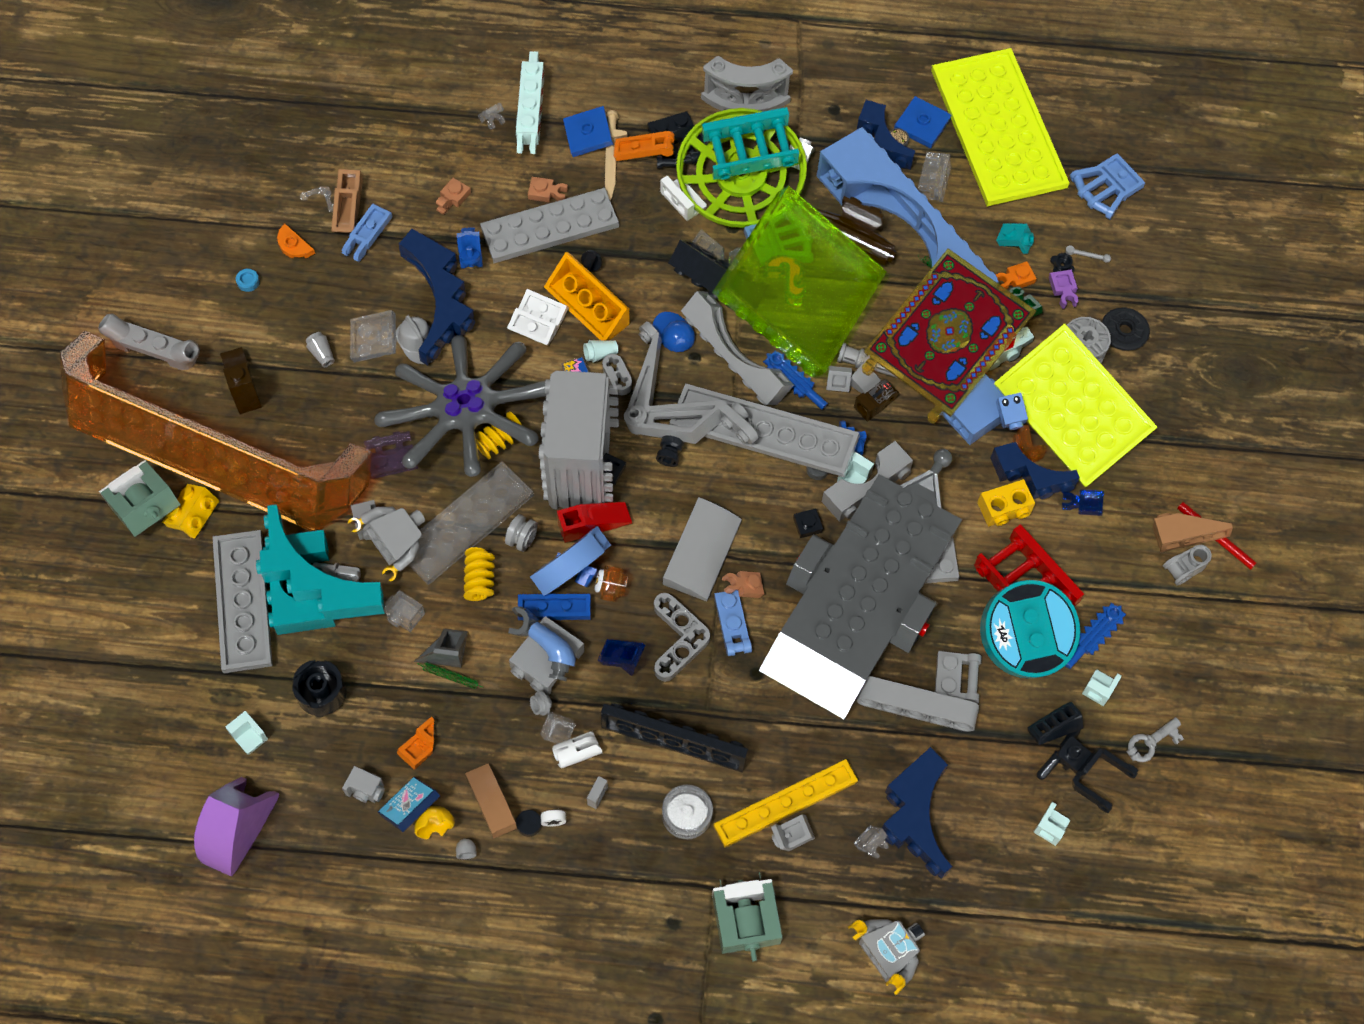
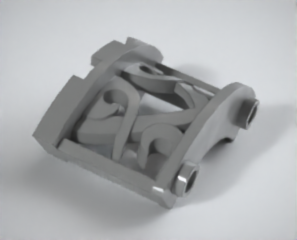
M716 56L703 67V71H705L704 92L701 93V99L720 111L746 108L764 112L782 108L790 103L791 97L788 95V89L793 70L779 58L765 65L746 67L732 64L720 56ZM735 87H757L759 89L753 93H740Z

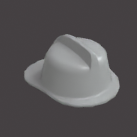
M407 315L402 324L396 329L395 336L397 342L412 362L424 364L420 362L418 349L428 336L431 328L424 319Z

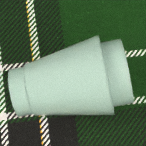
M589 340L588 343L583 345L585 359L594 363L604 359L609 354H618L617 342L615 340Z

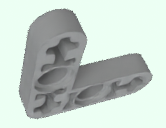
M661 593L654 600V611L681 636L655 663V676L657 679L666 682L672 680L709 644L710 632L702 622L672 595ZM668 601L670 610L666 607L661 609L660 602L666 603ZM678 616H685L689 622L685 626H679L675 623V619ZM695 633L698 635L703 633L704 640L702 641L701 639H698L696 642H694L695 649H693L691 643L695 639ZM683 647L689 651V655L682 659L677 657L675 652L678 648ZM672 658L674 663L670 666V673L666 671L661 673V665L667 667L671 663Z

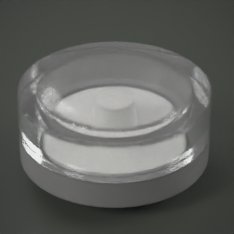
M681 785L672 789L666 795L662 805V820L664 826L672 835L681 839H693L702 835L710 826L713 806L710 797L704 790L693 785Z

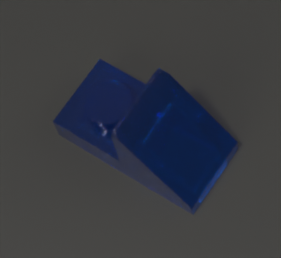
M607 639L598 661L602 665L621 667L632 676L646 645L638 642Z

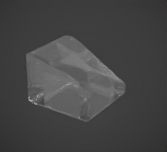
M549 711L540 735L544 740L558 744L570 739L576 724L570 718Z

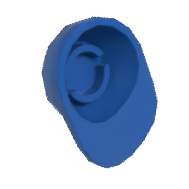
M662 312L655 317L653 326L659 332L662 339L661 343L670 351L683 352L693 346L695 332L692 326L681 316L673 312Z

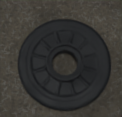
M1126 307L1115 308L1109 311L1102 319V323L1110 333V345L1117 349L1125 351L1138 349L1149 338L1150 327L1146 318L1134 309ZM1121 325H1127V326H1129L1130 329H1131V332H1129V333H1124V332H1122V331L1120 330V326H1121Z

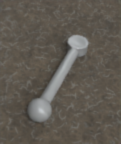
M1067 246L1065 250L1069 255L1073 253L1101 259L1105 263L1111 261L1109 254H1094L1076 250L1073 246Z

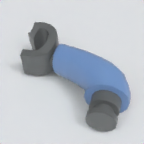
M523 607L512 608L516 616L523 617V626L520 629L509 628L508 633L520 637L529 635L546 651L549 656L548 661L552 662L551 669H553V674H549V678L567 681L565 673L569 672L570 666L575 667L576 661L571 646L559 635L540 624L535 614Z

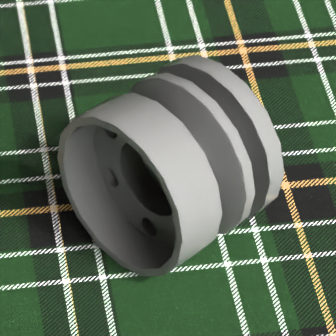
M1079 317L1070 321L1067 327L1093 356L1102 363L1111 343L1107 327L1092 317Z

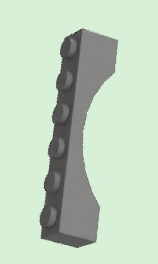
M696 291L681 310L686 316L685 320L699 330L701 338L709 342L714 347V352L729 363L728 367L741 376L743 384L757 394V399L762 404L778 405L794 384L780 369L758 365L743 355L732 342L727 332L722 306L708 292Z

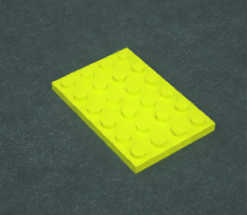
M1063 324L994 382V386L1004 396L1021 392L1028 417L1026 422L1069 471L1077 470L1080 477L1078 481L1084 488L1157 428L1153 421L1066 324Z

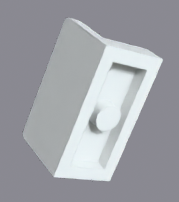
M668 175L661 179L660 192L686 221L699 214L694 209V204L681 191L678 179L672 181ZM685 184L692 199L699 207L705 210L707 204L688 184Z

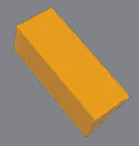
M565 252L544 288L560 303L568 306V310L599 340H611L629 325V308L569 252Z

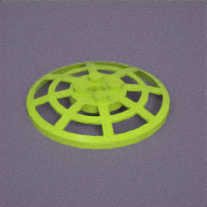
M746 108L727 109L716 112L697 123L681 143L676 165L680 189L694 204V209L715 223L739 228L768 222L788 211L802 192L807 169L806 156L802 144L789 126H784L786 137L794 149H799L798 163L793 165L799 164V182L793 195L782 191L786 181V168L789 167L781 166L747 173L743 176H731L725 180H713L712 174L703 175L702 173L707 157L718 165L712 142H709L706 146L696 138L702 132V124L762 111ZM772 128L765 131L764 138L767 148L774 154L779 153L780 150L770 141L776 132V129ZM754 133L742 134V139L756 141ZM733 137L720 139L721 143L730 140L731 149L724 152L726 163L738 161ZM692 145L701 152L697 161L696 175H683L684 159L688 148ZM757 145L754 149L745 147L747 158L760 156ZM780 170V179L776 188L765 183L767 173ZM717 182L723 191L715 198L708 191L705 183ZM685 184H698L703 195L712 204L706 210H703L692 199ZM760 190L770 195L763 202L753 205L751 195L756 194ZM730 195L742 197L744 207L727 205L725 201ZM776 198L787 202L778 212L757 220L755 211L768 206ZM719 208L734 213H746L748 221H729L718 218L714 214Z

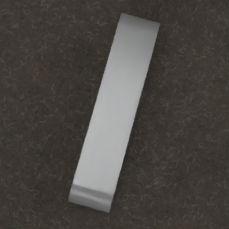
M871 676L868 677L857 697V702L866 707L968 732L975 730L979 705L972 701Z

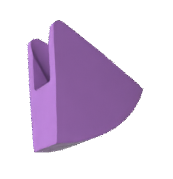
M244 777L224 785L208 796L199 816L194 836L195 852L200 862L231 877L257 838L279 797V793L276 791H269L258 797L245 794L244 789L247 779Z

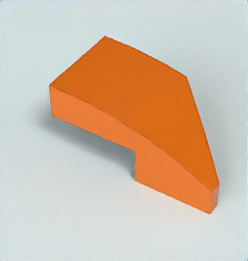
M430 717L418 727L416 734L397 749V754L414 770L433 753L434 718Z

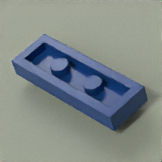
M518 594V607L528 609L535 614L538 620H542L545 616L550 620H591L590 594H547L545 596L543 594Z

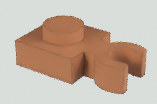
M532 177L528 199L550 203V198L552 197L560 201L566 199L565 194H560L559 192H567L568 186L563 183L554 185L552 179Z
M739 571L736 575L728 573L722 577L723 581H729L731 584L724 589L726 593H733L735 590H738L739 597L760 598L764 595L760 572Z

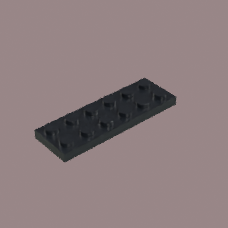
M615 703L610 705L604 704L601 710V726L603 729L743 773L748 749L744 748V745L739 742L730 741L728 743L720 740L714 734H699L691 727L682 726L680 728L672 725V722L666 719L659 718L655 720L649 718L644 712L634 711L633 713Z

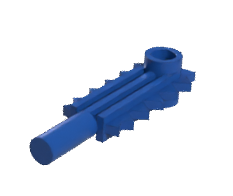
M776 350L772 354H766L767 359L763 363L767 365V368L780 369L794 384L792 387L794 389L793 394H798L799 398H804L806 395L821 410L826 408L828 403L813 390L815 382L810 381L811 377L805 378L804 372H798L797 366L790 365L791 360L784 359V354Z
M1111 603L1109 607H1102L1103 613H1096L1097 620H1090L1091 627L1084 626L1085 633H1080L1077 649L1065 667L1071 669L1084 654L1088 655L1089 653L1093 655L1094 651H1099L1098 644H1105L1104 637L1111 638L1110 631H1117L1116 624H1123L1122 618L1126 614L1121 611L1122 606H1116Z

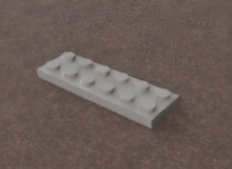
M605 188L483 222L480 223V227L493 263H497L618 228L619 222Z
M261 530L213 536L221 670L223 673L273 666L266 582H264L261 574H257L256 560H260V551L263 550Z

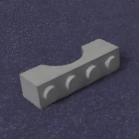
M894 441L877 453L875 461L877 475L872 480L862 484H854L841 479L824 491L822 503L839 522L844 518L849 519L854 515L867 490L871 488L879 474L892 482L898 479L904 480L911 473L913 460Z

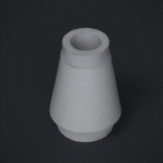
M316 332L306 339V348L323 367H328L335 362L325 335L321 332Z

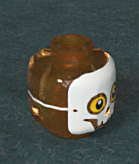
M605 566L604 569L598 571L594 590L596 593L601 594V599L615 602L616 597L621 598L625 595L628 576L623 573L624 569Z

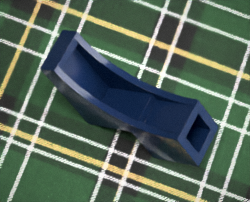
M865 100L858 119L857 130L863 127L867 133L875 137V142L880 148L885 149L888 157L894 163H897L900 168L910 170L915 150L899 143L889 132L884 115L886 105Z
M1016 442L995 447L990 457L1000 482L1005 480L1014 481L1022 476L1033 499H1046L1054 493L1070 492L1075 488L1080 478L1077 470L1054 471L1035 464L1023 454Z

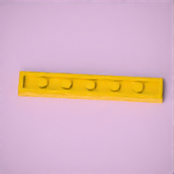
M845 759L714 823L713 826L724 848L856 784L858 779Z

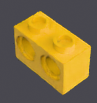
M1023 479L982 492L977 504L989 527L992 525L1002 526L1014 518L1023 519L1028 517L1033 510L1035 502ZM1013 499L1020 500L1022 504L1015 503ZM992 506L999 507L1001 511L994 510Z

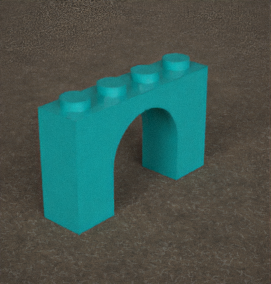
M324 530L286 535L295 551L309 564L329 561L328 543ZM285 580L267 582L270 583V590L266 591L268 605H272V613H268L269 625L274 627L277 635L336 627L335 620H326L323 612L319 613L317 599L295 601L293 597L287 595L283 590Z

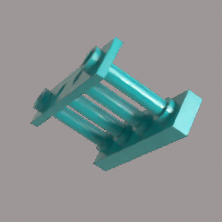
M784 107L703 123L704 142H712L718 164L713 165V180H725L731 176L781 166L790 167L798 163L799 149L790 150L784 126H788L789 122L788 108ZM773 128L776 129L781 152L769 154L763 130ZM742 134H755L760 156L747 158ZM733 137L738 161L726 163L720 139Z

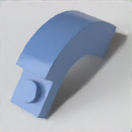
M596 526L559 556L542 566L530 578L543 596H545L596 560L611 544L598 526Z

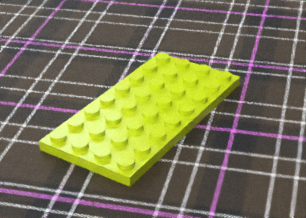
M1011 48L932 65V74L948 113L951 114L952 123L986 206L1068 188V178Z

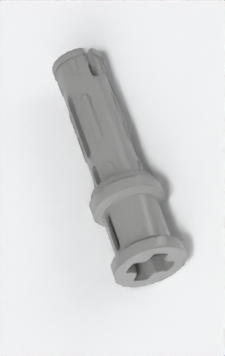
M843 343L837 362L844 361L855 365V368H859L864 362L874 371L903 380L904 374L882 358L867 354L865 349L857 350Z

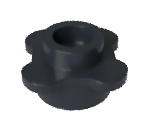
M1060 253L1057 256L1051 257L1050 262L1054 266L1053 272L1071 269L1074 272L1075 268L1072 266L1073 259L1069 254Z

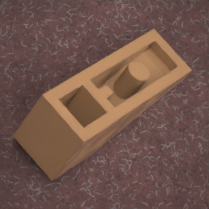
M1170 513L1161 514L1154 518L1152 527L1160 553L1230 537L1233 529L1231 523L1180 513L1172 515Z

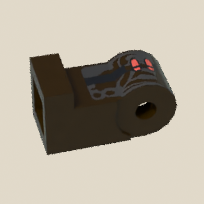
M884 379L868 392L858 395L854 408L868 422L887 408L897 398L899 392L887 379Z

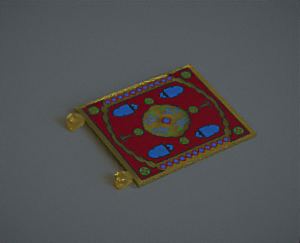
M948 248L864 350V353L870 358L862 365V372L869 376L877 364H880L935 405L927 415V420L935 424L943 412L950 417L955 413L1035 314L1036 310Z

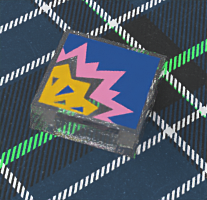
M583 356L561 363L563 371L589 372Z

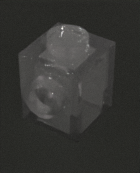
M400 590L395 596L391 595L388 598L384 608L388 617L387 620L397 628L401 626L409 632L414 629L425 615L423 605Z

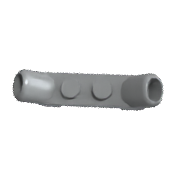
M113 313L107 314L98 327L99 332L109 338L116 348L129 352L131 349L167 361L170 367L179 370L192 368L200 353L198 344L193 340L181 341L125 322Z

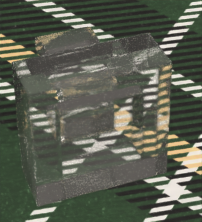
M501 103L488 108L478 115L481 123L487 121V125L491 130L495 128L493 119H497L501 125L505 123L504 117L500 115L504 111Z
M869 826L857 838L854 845L858 850L867 852L871 857L879 858L880 856L876 852V848L879 845L884 849L889 847L885 841L888 835L882 828Z

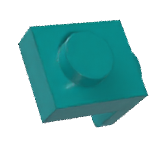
M1003 223L996 241L999 246H1019L1023 254H1028L1030 247L1034 243V235L1027 224Z

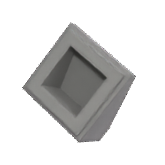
M863 362L851 376L850 386L860 393H866L881 380Z

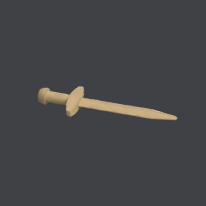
M610 110L606 114L614 144L606 147L605 189L609 200L612 199L616 181L615 139L628 137L626 131L616 130L618 113L615 110Z

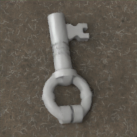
M1173 718L1152 735H1133L1128 743V750L1126 752L1132 761H1150L1155 753L1156 743L1168 734L1173 738L1172 740L1175 744L1184 739L1181 734H1178L1177 729L1181 726V722L1177 718ZM1139 740H1144L1145 745L1149 747L1148 754L1141 756L1134 746Z

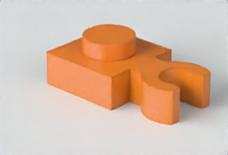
M1027 261L1008 267L1006 273L996 274L998 281L1004 282V284L999 286V291L1001 292L1006 291L1011 285L1023 288L1035 284L1037 280Z

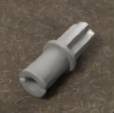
M314 562L312 565L323 573L342 580L357 582L361 576L360 568L340 566L339 563L331 565Z

